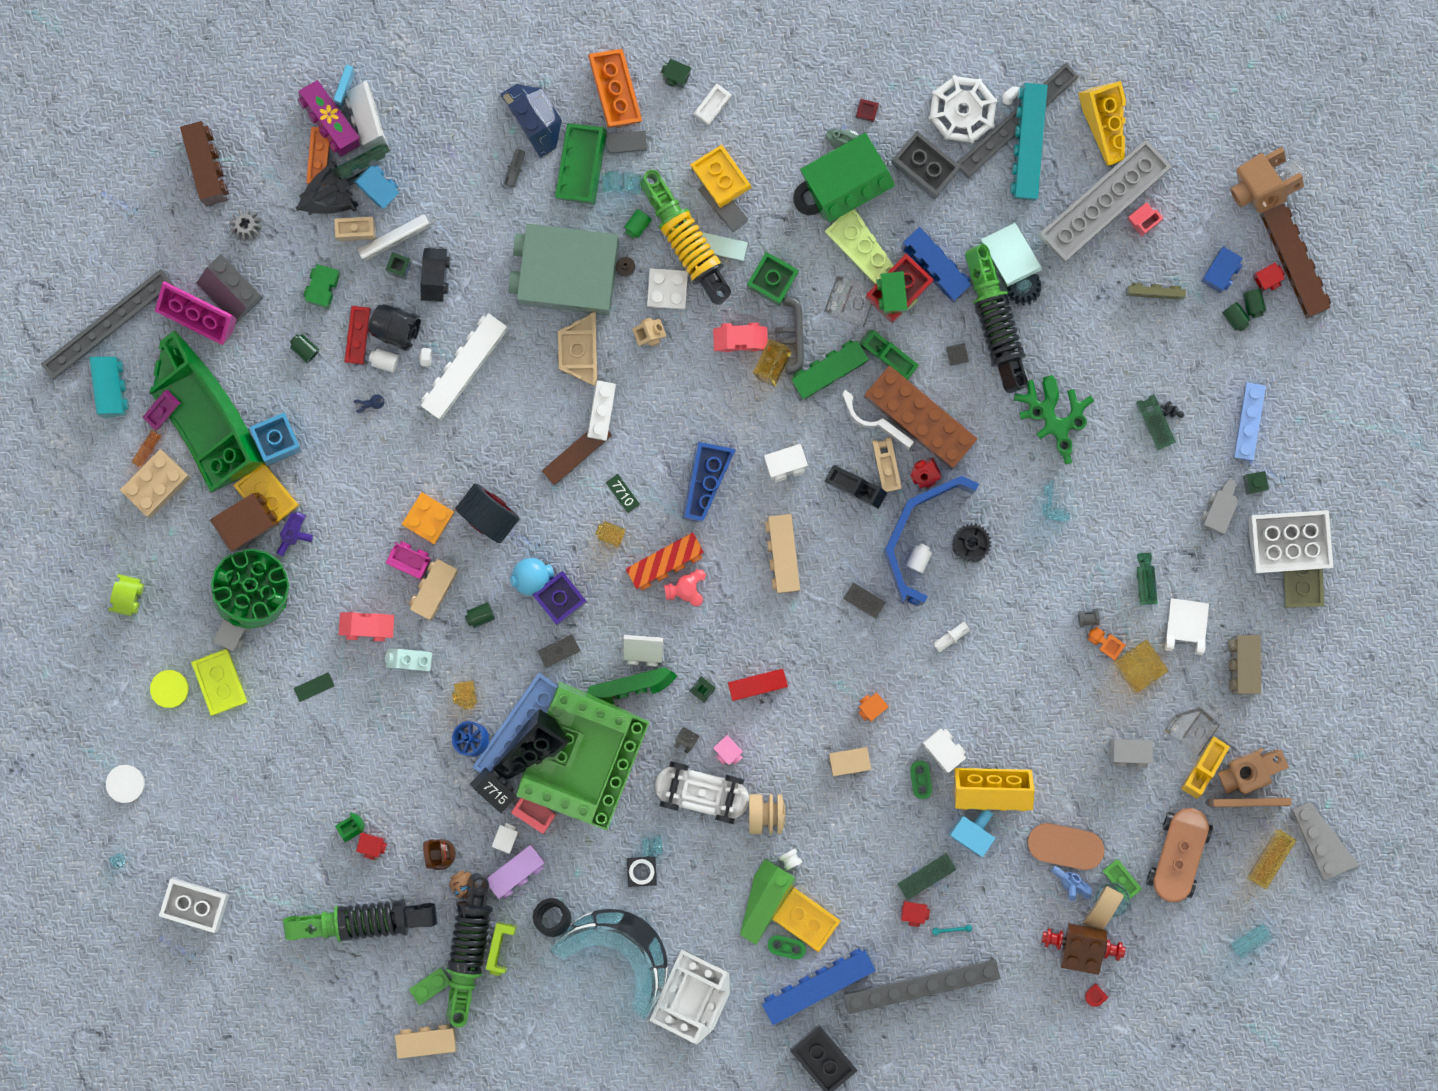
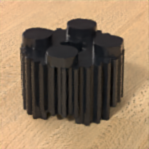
M975 523L974 525L966 524V526L958 529L953 536L952 550L956 557L959 556V560L963 559V562L976 563L989 554L992 541H989L991 537H988L990 534L986 533L985 527L981 528V525L977 526ZM974 539L976 547L973 546L972 548H970L968 546L969 544H967V541Z

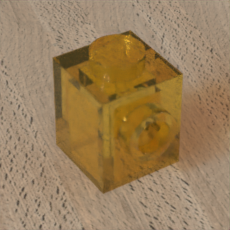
M474 681L454 684L455 692L452 693L454 704H458V707H463V710L475 708L474 704H478Z

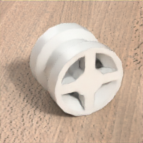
M796 848L779 856V859L785 864V870H789L802 863L801 858L797 856Z

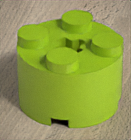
M118 574L117 578H120L119 582L115 581L109 602L113 604V607H109L108 611L132 617L133 613H138L140 603L137 602L138 595L142 596L145 584L141 583V579Z

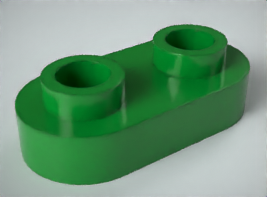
M916 761L910 767L913 794L919 799H926L932 793L930 769L926 762ZM917 767L923 768L922 774L916 772ZM920 786H924L926 788V791L924 793L919 792Z
M774 935L768 940V949L772 954L794 960L801 959L805 955V945L799 940L781 935ZM775 941H779L781 943V946L779 948H775L773 946ZM794 946H798L800 948L798 953H794L792 951V948Z

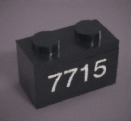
M485 767L470 785L497 811L502 813L517 797L513 793L514 787L507 781L503 783L499 780L501 776L494 769L489 771Z

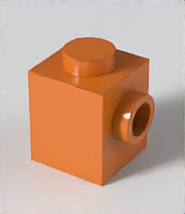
M877 692L871 697L867 694L859 701L861 705L858 707L860 709L858 713L864 721L868 719L871 722L889 706Z

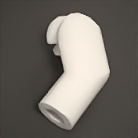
M1011 87L1003 93L1002 101L1004 104H1012V100L1018 97L1019 87Z

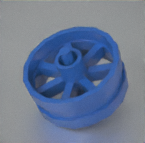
M465 721L457 725L452 734L454 749L459 754L469 757H476L482 754L489 743V734L486 728L481 724L471 721ZM473 725L478 727V729L474 733ZM468 727V733H465L464 729ZM466 743L464 749L462 750L460 744ZM471 745L473 752L467 753Z

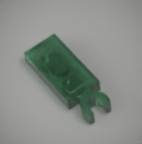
M1138 553L1137 560L1140 567H1137L1140 605L1158 604L1155 567L1151 566L1152 554Z

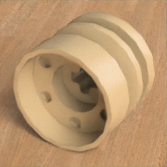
M749 794V834H762L764 826H768L769 834H773V826H777V834H782L785 824V804L782 794H777V803H773V794H769L768 803H764L762 794Z

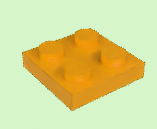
M421 492L401 525L435 545L455 512Z

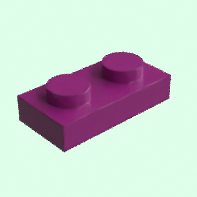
M166 390L142 418L156 431L160 429L181 403Z

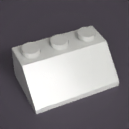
M364 81L348 90V97L345 100L348 109L352 108L354 115L350 117L353 127L357 126L359 133L357 135L360 137V145L362 144L364 149L385 144L386 140L371 88L368 82Z

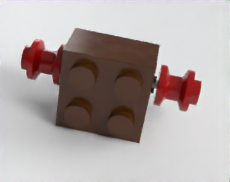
M1068 923L1065 937H1063V931L1060 930L1056 934L1052 933L1051 928H1047V931H1043L1041 943H1044L1046 948L1051 944L1056 945V949L1060 950L1061 945H1063L1060 956L1061 968L1096 975L1100 973L1103 958L1107 959L1108 956H1115V960L1119 961L1120 958H1124L1126 949L1122 942H1118L1117 945L1111 944L1110 940L1107 939L1106 930Z

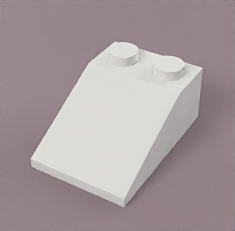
M624 635L623 660L627 661L629 665H639V662H647L646 666L658 667V663H662L664 639Z

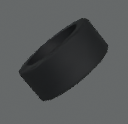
M548 898L537 904L532 917L535 927L547 937L562 935L569 928L572 919L568 907L556 898ZM550 908H559L563 914L561 921L555 927L546 928L542 924V916Z

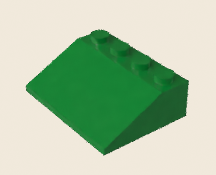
M865 132L800 168L801 174L822 218L828 222L836 220L895 186L886 165Z

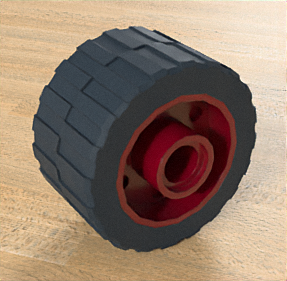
M476 483L473 484L455 507L456 511L475 530L486 535L496 543H502L520 520L519 516L501 498Z

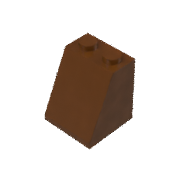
M259 492L250 494L210 519L230 552L245 549L279 525L276 513L269 509L266 498Z

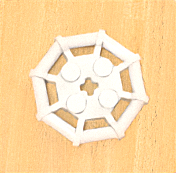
M953 75L950 80L932 91L931 110L928 118L944 136V140L970 142V144H973L975 140L995 127L994 118L998 100L986 88L982 79ZM959 85L974 87L972 90L965 91L960 89ZM955 87L956 91L948 97L943 95L950 88ZM977 89L986 98V101H981L975 93ZM941 99L945 102L944 112L938 113L939 100ZM959 105L968 107L966 114L959 112ZM983 106H988L987 119L982 117ZM945 117L951 125L949 130L939 118ZM978 122L984 124L972 133V126H974ZM954 128L967 130V134L952 132Z

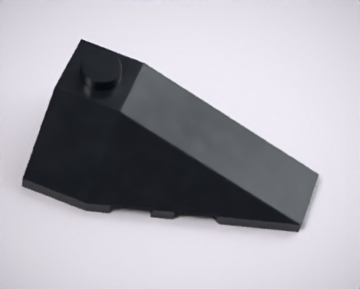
M539 709L523 726L492 769L508 780L526 771V768L536 763L538 765L542 763L543 759L557 755L569 743V740L557 721Z

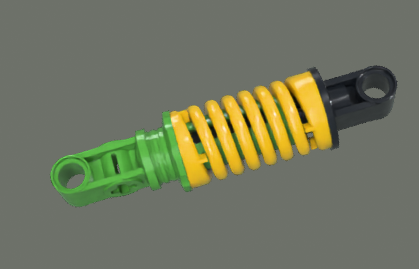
M648 170L642 177L640 186L648 197L650 204L656 210L655 215L660 217L662 223L658 228L667 237V241L671 243V248L679 256L678 259L682 262V266L686 268V272L691 274L692 284L701 283L714 304H723L731 294L730 287L720 273V270L724 267L723 263L714 255V250H709L711 245L706 243L707 239L705 237H702V231H698L699 226H692L695 220L691 217L690 210L688 208L682 210L679 206V201L674 199L660 174L655 170ZM647 178L652 179L654 181V184H650L647 181ZM717 291H721L724 297H720Z

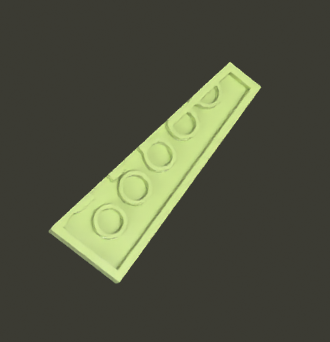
M855 209L839 217L825 230V234L875 285L877 284L876 279H880V274L887 273L894 266ZM916 299V301L908 308V310L918 301L917 299Z

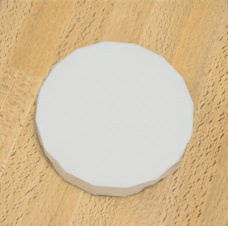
M119 765L113 768L106 779V790L109 796L121 803L137 800L145 788V778L142 772L131 765Z

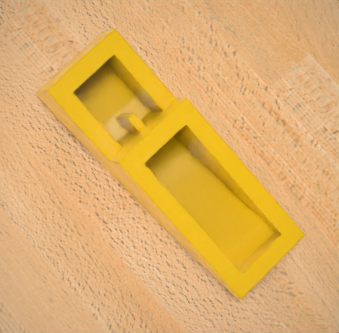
M1213 736L1181 789L1198 799L1203 794L1210 779L1213 778L1230 746Z

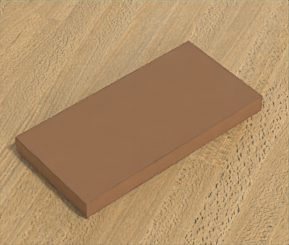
M1291 798L1208 799L1209 807L1292 805Z

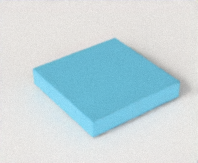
M350 65L345 66L334 96V103L339 109H343L345 98L348 95L347 91L350 89L355 75L354 68Z

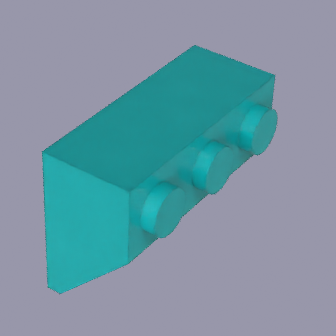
M89 357L97 415L104 419L126 416L129 404L128 400L124 397L126 382L122 380L121 374L124 372L123 362L117 357Z

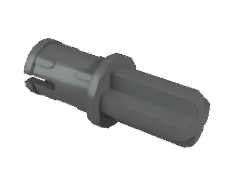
M515 150L511 164L507 166L508 171L503 183L504 185L515 188L519 173L522 172L520 168L525 156L523 150Z

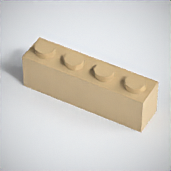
M792 515L768 516V521H765L766 533L770 532L771 540H767L768 552H772L773 559H769L770 570L775 573V578H771L772 588L777 591V594L800 591Z

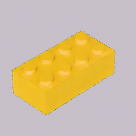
M954 769L953 790L956 809L1033 810L1035 790L1032 770Z

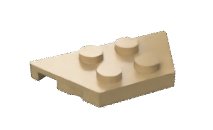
M596 312L558 331L559 370L593 386L596 385L597 381Z

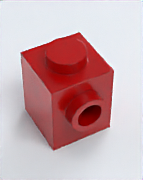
M1275 262L1256 272L1252 277L1262 292L1269 288L1273 291L1282 286L1280 282L1285 279V273L1280 265L1277 266Z
M361 833L356 852L363 853L364 858L375 860V857L379 858L381 854H385L387 843H384L385 838Z
M903 901L901 921H907L909 926L920 927V924H925V920H929L930 909H927V904Z

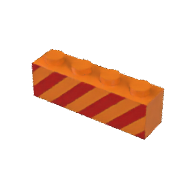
M692 532L626 568V571L636 590L641 589L643 591L651 587V582L656 579L660 582L669 577L667 573L673 570L677 573L685 568L684 564L690 561L693 564L701 560V555L704 554V551Z

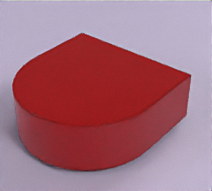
M1096 983L1085 992V1001L1093 1007L1100 1006L1108 999V996Z

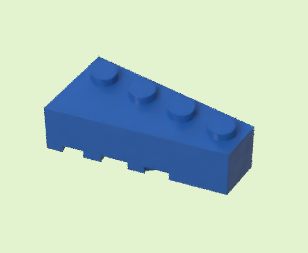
M921 227L916 229L903 242L901 249L934 279L933 283L952 303L970 288L971 284L969 282L971 280L964 273H960L957 265L945 256L943 250L931 240Z
M702 442L696 444L682 519L696 522L704 521L736 449Z

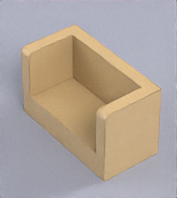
M373 216L334 219L335 238L337 241L376 239Z
M867 747L829 753L832 776L871 770Z

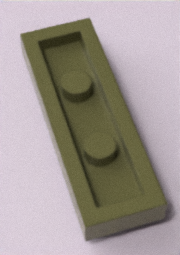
M1132 283L1131 286L1126 288V296L1183 300L1186 297V289H1181V286L1162 288V285L1151 284L1150 287H1144L1142 283Z

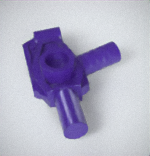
M300 512L290 514L280 533L283 542L277 551L278 555L283 557L289 545H295L297 540L312 543L314 535L300 532L301 525L306 519L304 514Z

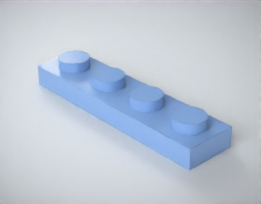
M1248 382L1245 385L1234 458L1254 461L1266 389L1265 385Z

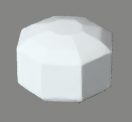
M422 348L419 354V362L422 367H430L432 350L430 348Z

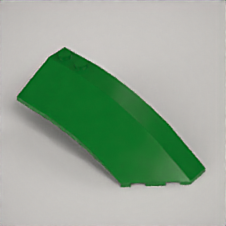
M172 331L160 341L159 360H156L153 373L155 376L154 385L150 388L149 394H152L157 400L164 391L168 390L181 403L169 419L187 445L209 491L214 492L250 474L261 466L264 461L243 419L222 386L176 331Z

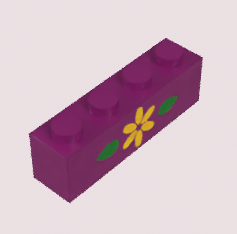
M318 80L298 91L299 99L297 100L302 109L308 111L309 119L313 124L316 123L318 125L321 136L328 139L329 146L334 153L337 152L342 157L360 146V137Z

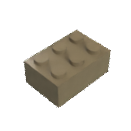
M1237 635L1231 637V640L1228 641V651L1231 652L1228 669L1232 671V679H1229L1228 683L1229 690H1232V695L1261 694V635Z

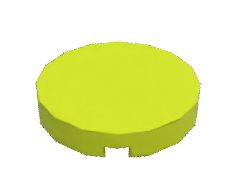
M175 670L159 672L150 684L152 699L164 708L180 706L188 696L189 684L187 679Z

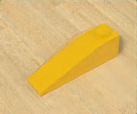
M1121 81L1079 92L1078 96L1082 111L1106 165L1109 166L1122 161L1125 158V136L1123 135L1125 117L1123 115L1126 98Z

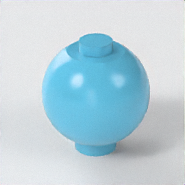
M525 558L519 561L513 568L510 583L519 593L533 596L532 594L541 590L549 580L554 578V571L550 564L545 565L539 559Z

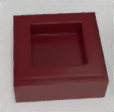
M861 98L855 118L874 123L879 103Z

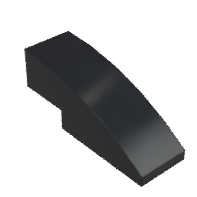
M835 465L832 466L824 481L879 509L887 495V492L881 487Z

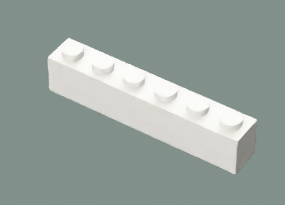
M489 313L486 317L484 315L477 323L479 326L475 332L471 331L467 336L466 340L468 342L464 347L461 346L456 351L455 360L445 366L443 370L445 372L444 375L434 381L432 385L434 388L430 394L427 392L421 399V407L440 421L508 330L506 325Z

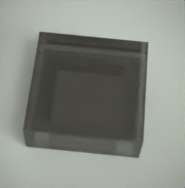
M965 343L946 347L950 366L969 362Z

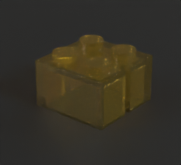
M1147 639L1113 661V664L1134 694L1150 685V680L1155 681L1169 671Z

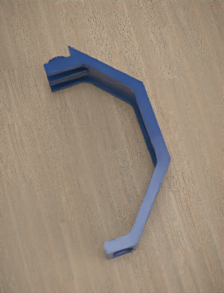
M960 476L917 495L906 502L884 549L901 604L905 598H908L907 602L915 606L923 605L928 597L905 585L894 553L896 543L912 509L953 488H961L974 494L979 483Z

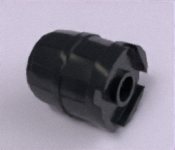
M380 304L375 308L371 316L368 331L373 337L382 340L386 344L398 346L401 350L409 351L413 346L410 343L413 338L416 339L421 326V319L418 318L421 316L415 313L410 314L399 307Z

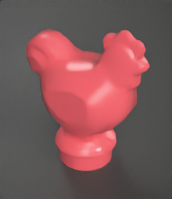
M696 569L695 572L680 577L675 586L672 583L664 585L666 600H674L678 596L680 599L690 602L693 606H700L703 603V597L697 592L696 584L701 580H705L706 573H704V570Z

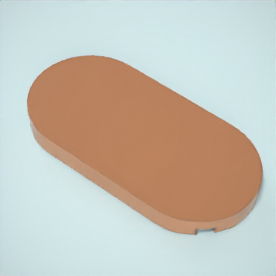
M1043 823L1036 826L1029 833L1027 840L1029 851L1036 859L1052 864L1089 870L1099 865L1104 857L1102 840L1096 834L1089 831Z

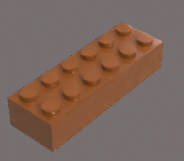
M890 365L864 395L865 399L951 470L978 439Z

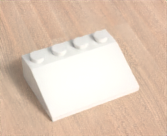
M1329 510L1252 515L1248 517L1249 536L1256 573L1333 568Z

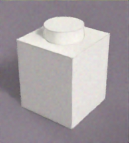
M505 823V826L500 825L492 847L510 854L519 834V831L515 830L516 826Z

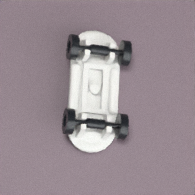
M670 761L669 767L662 770L657 776L655 790L658 797L662 800L660 801V807L677 811L679 807L714 815L717 821L734 824V818L742 815L749 804V795L743 786L745 779L730 775L721 778L689 770V765Z

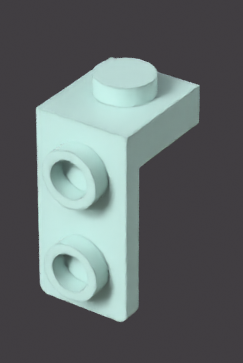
M387 649L385 655L386 668L431 670V652Z

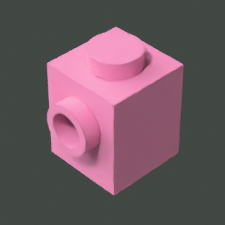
M728 735L713 748L718 753L716 758L723 765L725 763L728 765L733 763L735 765L743 758L740 755L743 751Z

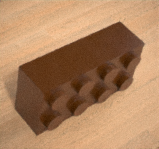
M203 121L181 126L180 130L200 201L206 207L228 201L226 195H229L227 184L221 178L224 176L222 166L217 162L219 154L217 148L212 143L214 140L212 130Z

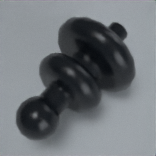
M1168 401L1165 405L1161 404L1160 408L1163 409V416L1170 415V417H1174L1177 415L1179 418L1184 417V412L1178 411V407L1173 406L1171 401Z

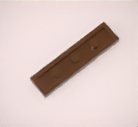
M609 431L607 435V440L612 436ZM586 432L546 466L542 472L555 486L606 441L587 438Z

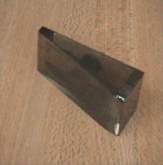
M571 634L537 652L545 668H548L580 652V649Z

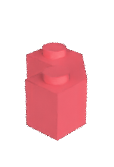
M723 323L721 327L713 328L714 351L733 352L743 350L756 352L768 350L767 327L759 326V323H748V325L732 326L731 323Z
M340 612L339 635L346 636V640H358V637H374L373 641L385 642V638H393L394 615Z

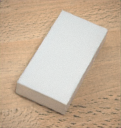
M716 83L694 112V115L709 126L731 98L732 94Z

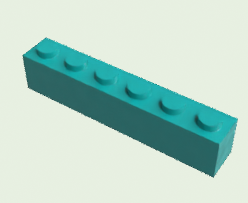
M1024 83L1018 89L1020 106H1017L1016 118H1019V122L1015 126L1017 144H1014L1013 156H1016L1011 169V174L1014 175V182L1010 184L1012 199L1032 201L1038 199L1048 87L1046 84Z

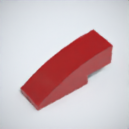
M784 669L728 682L732 702L788 687Z

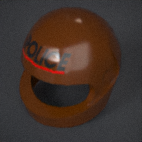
M430 839L423 842L424 860L427 869L443 870L453 864L456 858V851L450 841Z

